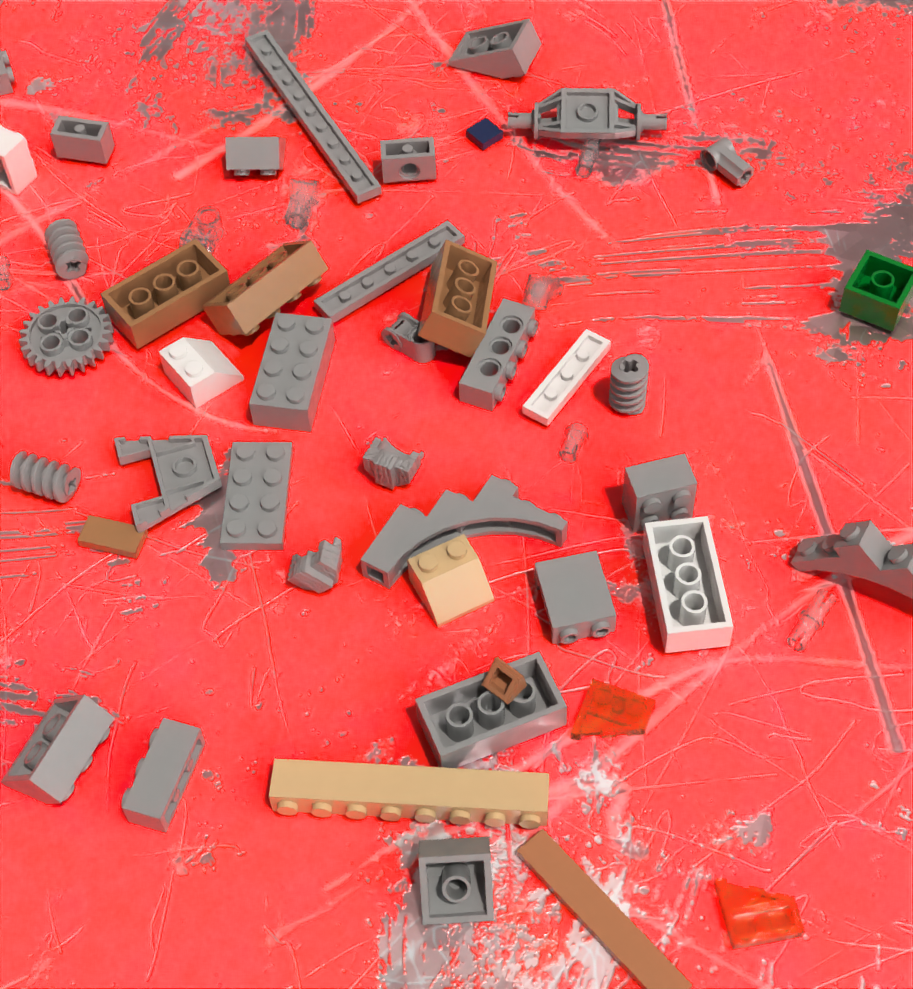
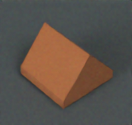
M496 657L482 686L508 705L527 684L522 674L499 657Z

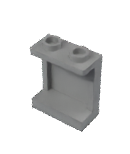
M597 550L534 563V581L537 590H540L551 627V640L553 644H570L578 639L591 636L597 638L604 637L615 631L617 615Z

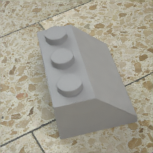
M85 694L55 699L1 783L45 804L62 803L73 793L75 789L74 782L79 774L85 771L93 760L92 753L97 745L101 744L108 737L111 730L109 726L115 717Z

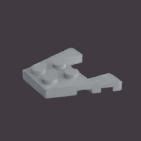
M207 435L169 436V440H152L151 436H140L139 440L126 441L125 437L114 438L121 465L152 457L162 496L131 504L138 533L147 530L222 487Z

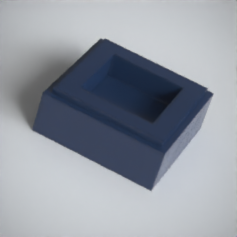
M484 118L466 130V137L479 148L485 150L503 138V131L490 120Z

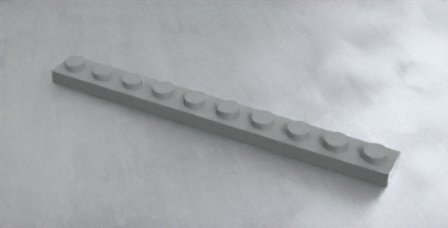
M265 30L246 37V47L356 202L359 204L382 194L381 185L269 31Z

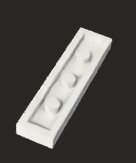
M586 329L522 406V413L548 426L610 350L611 341Z

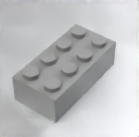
M275 313L249 401L253 425L307 432L312 431L336 341L332 318Z
M540 651L507 663L524 676L527 684L508 705L482 686L488 671L415 699L417 719L439 767L459 768L567 725V705Z

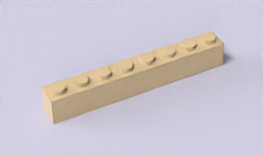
M274 758L269 800L272 810L283 815H295L297 812L312 813L317 817H329L332 814L346 815L352 819H364L366 816H375L387 821L411 818L421 823L447 820L456 825L482 822L491 827L518 824L526 829H536L548 824L550 773Z

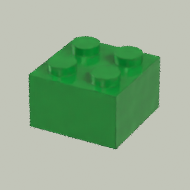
M866 250L844 288L839 311L893 332L913 297V267Z

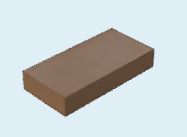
M89 515L77 541L79 546L137 559L147 538L148 531L145 530L138 533L136 525Z

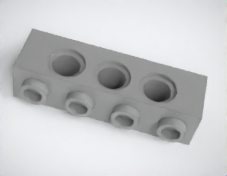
M503 298L486 330V335L476 349L459 382L461 402L493 411L497 401L501 402L507 388L506 383L509 379L512 380L517 371V362L519 358H524L527 352L529 338L536 335L539 321L535 320V307Z

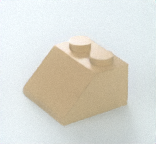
M464 534L407 559L409 580L438 628L495 601L480 559Z

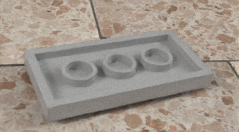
M232 442L220 537L221 550L284 549L294 450L292 442Z

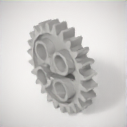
M71 296L69 302H64V299L60 297L58 304H54L49 300V307L45 309L39 305L40 313H29L31 321H23L25 329L19 330L21 339H18L23 356L25 359L27 358L29 365H35L38 372L45 368L47 375H51L54 370H57L59 377L63 375L65 370H69L71 376L74 375L76 368L85 372L86 364L95 367L94 359H104L103 351H110L109 343L114 342L112 335L114 329L109 314H105L103 306L97 308L95 301L87 304L85 297L80 299L79 302L75 301L74 296Z

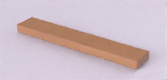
M541 829L517 850V856L642 989H692V983L544 829Z

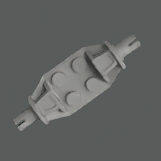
M560 88L541 102H535L532 113L508 112V129H531V131H534V139H538V136L560 139H619L635 137V140H640L643 130L667 131L668 118L667 113L644 114L641 111V103L636 104L615 88ZM557 108V117L541 119V113ZM618 108L634 114V119L618 118Z

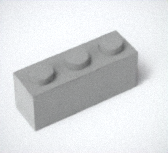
M163 717L159 728H155L150 736V748L145 758L142 757L137 764L136 778L132 787L127 788L123 794L121 806L128 822L167 833L206 744L201 728Z

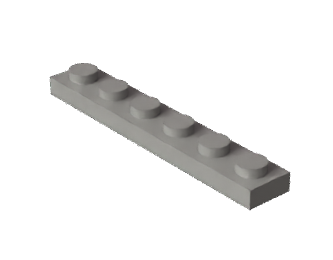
M447 220L313 300L314 307L324 318H332L333 323L432 264L446 239L458 245L465 244V235Z

